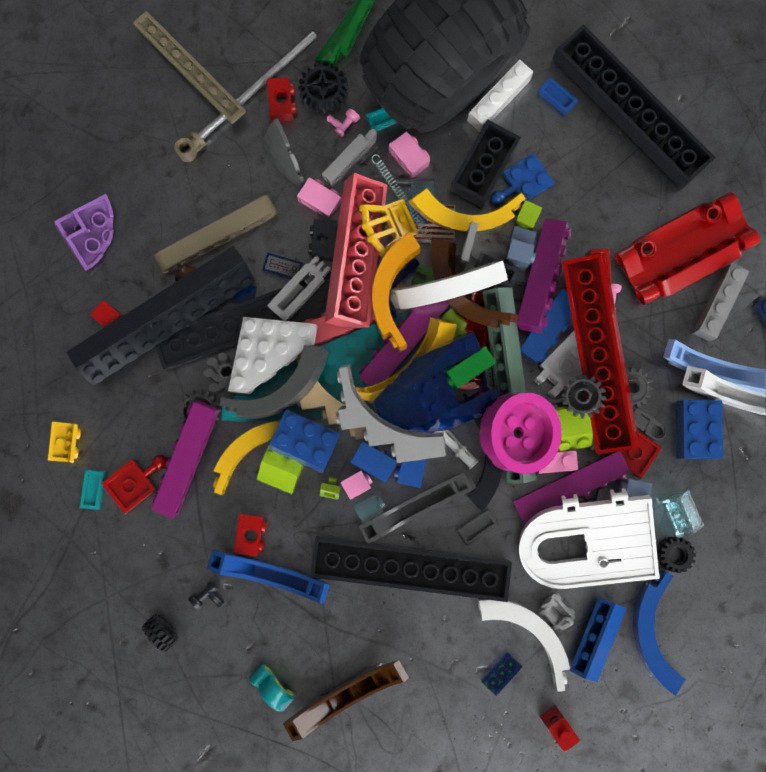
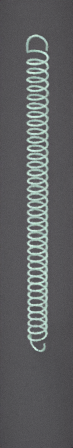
M376 165V167H378V170H380V173H382L383 175L385 171L381 172V170L384 169L386 166L379 169L380 166ZM390 185V187H392V190H394V193H396V196H398V199L401 200L403 198H399L401 194L397 195L398 192H395L396 189H393L394 186ZM417 213L411 215L412 219H414V222H416V225H418V228L421 229L423 227H419L421 223L417 224L419 220L415 221L416 218H413Z

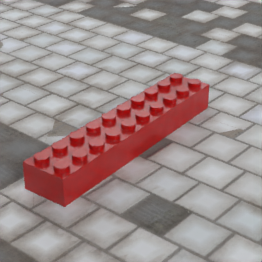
M598 253L562 261L582 375H587L588 380L595 377V384L599 381L602 383L599 389L604 388L606 392L602 393V396L607 397V400L601 401L605 407H598L600 413L592 412L593 417L590 418L596 453L602 454L637 449L639 440L605 253ZM586 392V398H587V400L589 399V393H588V392Z

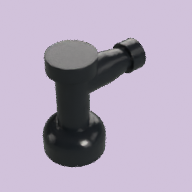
M211 581L197 596L191 595L188 598L189 602L197 610L203 606L202 601L207 597L218 608L224 604L215 593L218 589Z

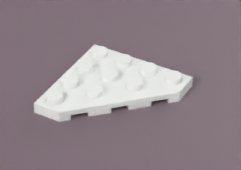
M243 317L228 391L235 394L250 395L261 383L267 382L277 374L278 370L297 359L298 355L303 352L304 345H314L318 326L311 323Z

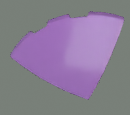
M106 194L54 221L57 230L85 271L92 268L104 256L113 237L114 215Z

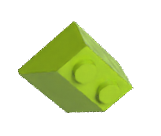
M569 406L555 408L562 429L558 452L591 447L593 431L588 414H585V418L582 419L580 413L575 417L573 416L574 410L568 412L567 408Z
M268 445L260 465L257 480L293 494L304 465L270 450Z

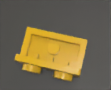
M51 422L47 460L73 463L74 459H77L78 447H75L76 439H80L81 433L78 424Z

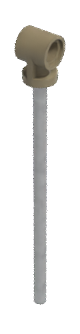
M312 31L238 97L236 101L240 105L245 103L267 83V79L274 77L313 42L317 35ZM220 114L198 134L193 130L188 136L178 139L174 147L179 158L183 162L193 161L196 158L197 152L206 145L203 139L225 121L226 118ZM184 148H190L187 152H182Z

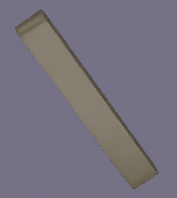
M268 195L260 197L162 249L154 255V259L162 274L172 272L273 218L278 212Z

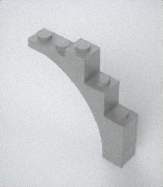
M350 364L342 365L339 368L340 371H337V379L339 384L342 383L343 391L340 393L341 401L346 406L339 408L336 413V420L338 425L341 424L342 430L366 427L364 429L365 441L369 442V447L394 443V445H391L392 456L396 457L397 463L446 456L444 432L418 433L388 423L373 412L358 394L353 384Z

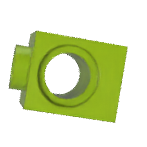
M525 200L514 226L532 231L542 207Z

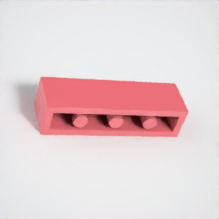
M373 302L369 325L376 323L373 313ZM325 312L320 314L318 319L313 320V318L302 322L318 326L313 346L322 345L361 329L339 327L324 323Z

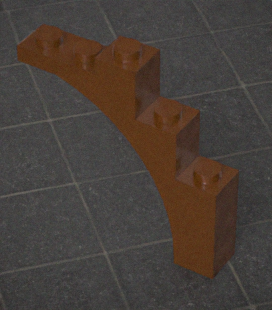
M399 660L384 665L379 663L370 666L356 678L344 681L330 693L315 698L286 720L283 725L292 741L301 740L350 706L385 688L403 683L409 677Z

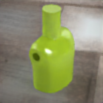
M453 308L443 315L441 319L457 324L454 338L459 335L466 343L472 339L464 330L467 326V321Z

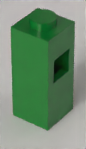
M485 346L443 374L445 376L444 381L449 388L452 387L453 390L458 389L494 365L496 361Z

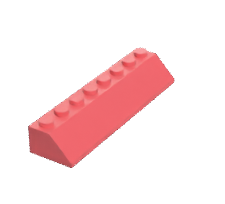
M353 173L344 181L324 323L339 327L368 328L379 252L371 243H368L366 239L368 236L365 230H362V214L359 212V206L365 204L384 206L387 184L357 173ZM369 212L370 221L383 217V214ZM382 224L372 227L375 234L382 232Z

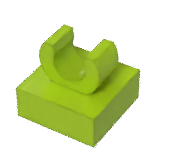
M330 476L328 484H321L320 496L339 500L341 487L336 486L337 477Z

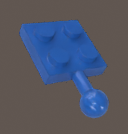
M532 153L502 173L510 186L503 191H494L490 199L494 205L500 206L505 202L506 197L512 193H522L526 198L525 200L530 201L553 186L555 182L536 155Z

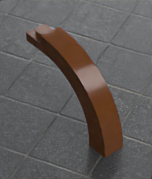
M431 240V266L435 280L457 274L455 264L457 244L450 241ZM468 294L446 300L463 317L481 325L497 328L498 324L510 326V322L517 323L518 315L488 310L473 301Z

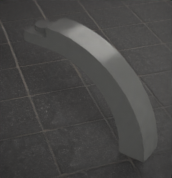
M304 345L302 356L295 372L277 391L255 400L245 401L220 398L219 405L226 407V411L235 412L236 416L242 418H265L282 413L301 401L314 387L324 369L329 351L323 347Z
M466 470L361 524L359 528L367 544L432 509L474 490L476 486Z

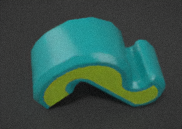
M260 664L249 676L251 684L259 690L262 699L274 710L283 712L294 701V693L284 689L270 668L265 664Z

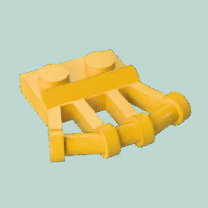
M404 199L384 206L366 204L359 206V212L362 214V230H365L368 236L366 238L368 243H371L376 248L381 258L385 256L388 250L400 238L409 232L413 236L419 234ZM369 212L382 213L383 217L370 221ZM386 222L389 229L375 234L372 227ZM392 234L393 240L384 247L378 239Z

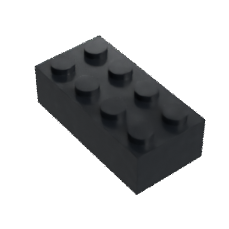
M487 120L451 183L450 191L483 208L518 146L521 137Z

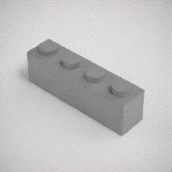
M734 263L724 267L692 334L708 342L718 338L750 271Z

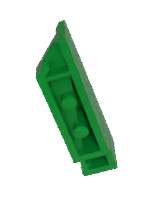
M375 0L355 1L315 58L316 62L320 64L323 62L324 66L330 63L332 68H334L341 54L349 55Z

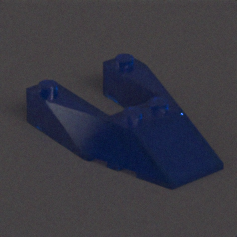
M474 332L465 333L414 358L412 363L372 401L377 415L392 425L418 433L450 430L482 416L488 406H491L498 397L502 396L498 386L486 387L458 402L446 380L447 377L443 370L481 350Z

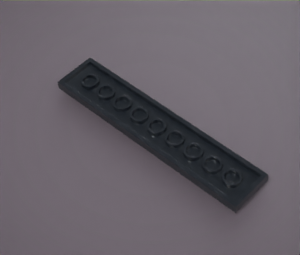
M331 271L323 278L325 282L289 320L290 322H303L326 312ZM305 280L299 283L304 289L307 287ZM283 288L204 315L188 324L184 329L171 335L167 340L157 344L155 347L163 370L166 371L238 345L243 317L283 321L267 306Z

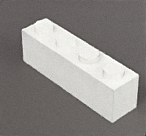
M519 59L469 112L467 121L481 132L486 121H493L530 82L534 71Z

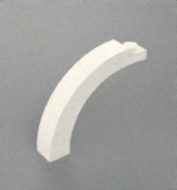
M503 261L492 262L442 279L391 289L390 299L395 309L414 308L476 292L504 282L508 278Z
M687 366L682 383L686 388L709 399L722 400L723 404L766 416V393L723 380L710 373L707 369Z
M477 598L482 621H510L526 628L539 639L549 658L554 688L557 692L565 691L564 684H567L566 673L562 671L570 669L568 658L559 638L548 624L534 612L518 603L509 600L508 602Z

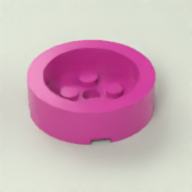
M507 393L498 397L491 406H488L483 414L480 424L482 449L488 455L492 464L502 470L521 474L538 472L550 464L560 447L562 429L559 416L552 404L540 395L534 393ZM516 427L521 432L517 438L514 436V429Z

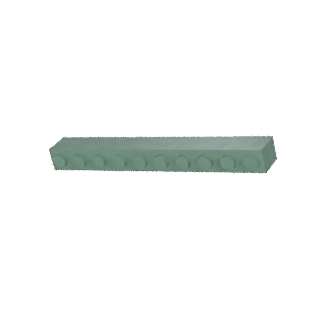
M512 287L483 291L486 309L516 314ZM510 322V326L498 324L497 328L487 326L491 355L496 361L492 365L496 397L498 398L507 393H526L517 323ZM518 427L514 429V436L517 438L521 434ZM506 471L508 484H521L537 480L536 472L521 474Z

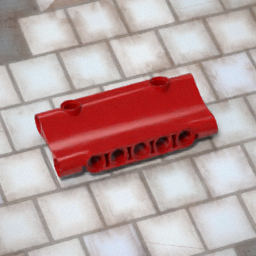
M729 192L710 203H702L635 239L632 245L615 253V259L629 279L641 304L645 305L660 296H670L737 260L742 256V251L760 243V236L755 229L747 224L737 196L733 192Z

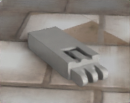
M371 129L365 136L360 133L322 173L325 184L333 189L377 141L376 130Z
M318 256L309 264L306 263L267 305L283 321H289L325 282L323 278L329 273L331 267L327 266L322 271L321 269L326 263L321 261L316 265L320 260ZM308 274L310 277L305 280L307 287L304 289L299 283Z

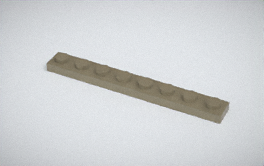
M147 11L133 22L135 28L231 124L246 113L245 109Z

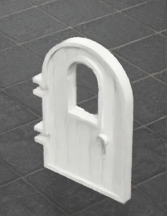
M622 488V492L619 493L610 490V500L579 503L577 494H573V498L570 499L561 496V506L550 507L538 512L523 527L519 538V555L524 569L535 581L556 589L659 579L652 499L650 495L628 497L626 489ZM623 500V504H616V501ZM574 506L575 510H567V507ZM584 534V539L587 543L585 546L587 557L546 561L538 556L537 548L547 538ZM619 558L621 559V560L608 561V560H610V559H619Z

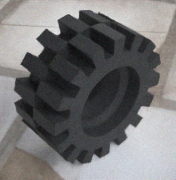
M668 537V539L662 540L663 543L658 545L660 549H657V553H659L657 559L660 560L659 564L664 569L681 573L693 567L691 566L692 563L695 564L696 560H693V557H696V553H693L695 548L686 539ZM674 547H679L683 552V557L679 562H673L669 557V553Z
M154 614L142 625V630L145 632L144 634L148 637V640L152 641L154 646H157V649L166 652L179 638L176 636L177 633L173 631L174 629L169 626L170 624L165 622L164 618Z

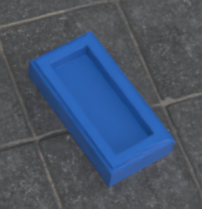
M551 77L547 79L537 92L565 116L578 102L576 97Z

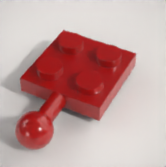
M156 455L152 460V464L145 470H142L137 462L132 459L101 484L123 513L127 514L157 490L148 476L157 469H165L168 459L164 455Z

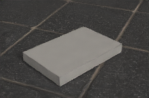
M470 223L461 250V258L456 268L458 273L464 272L468 263L478 223Z

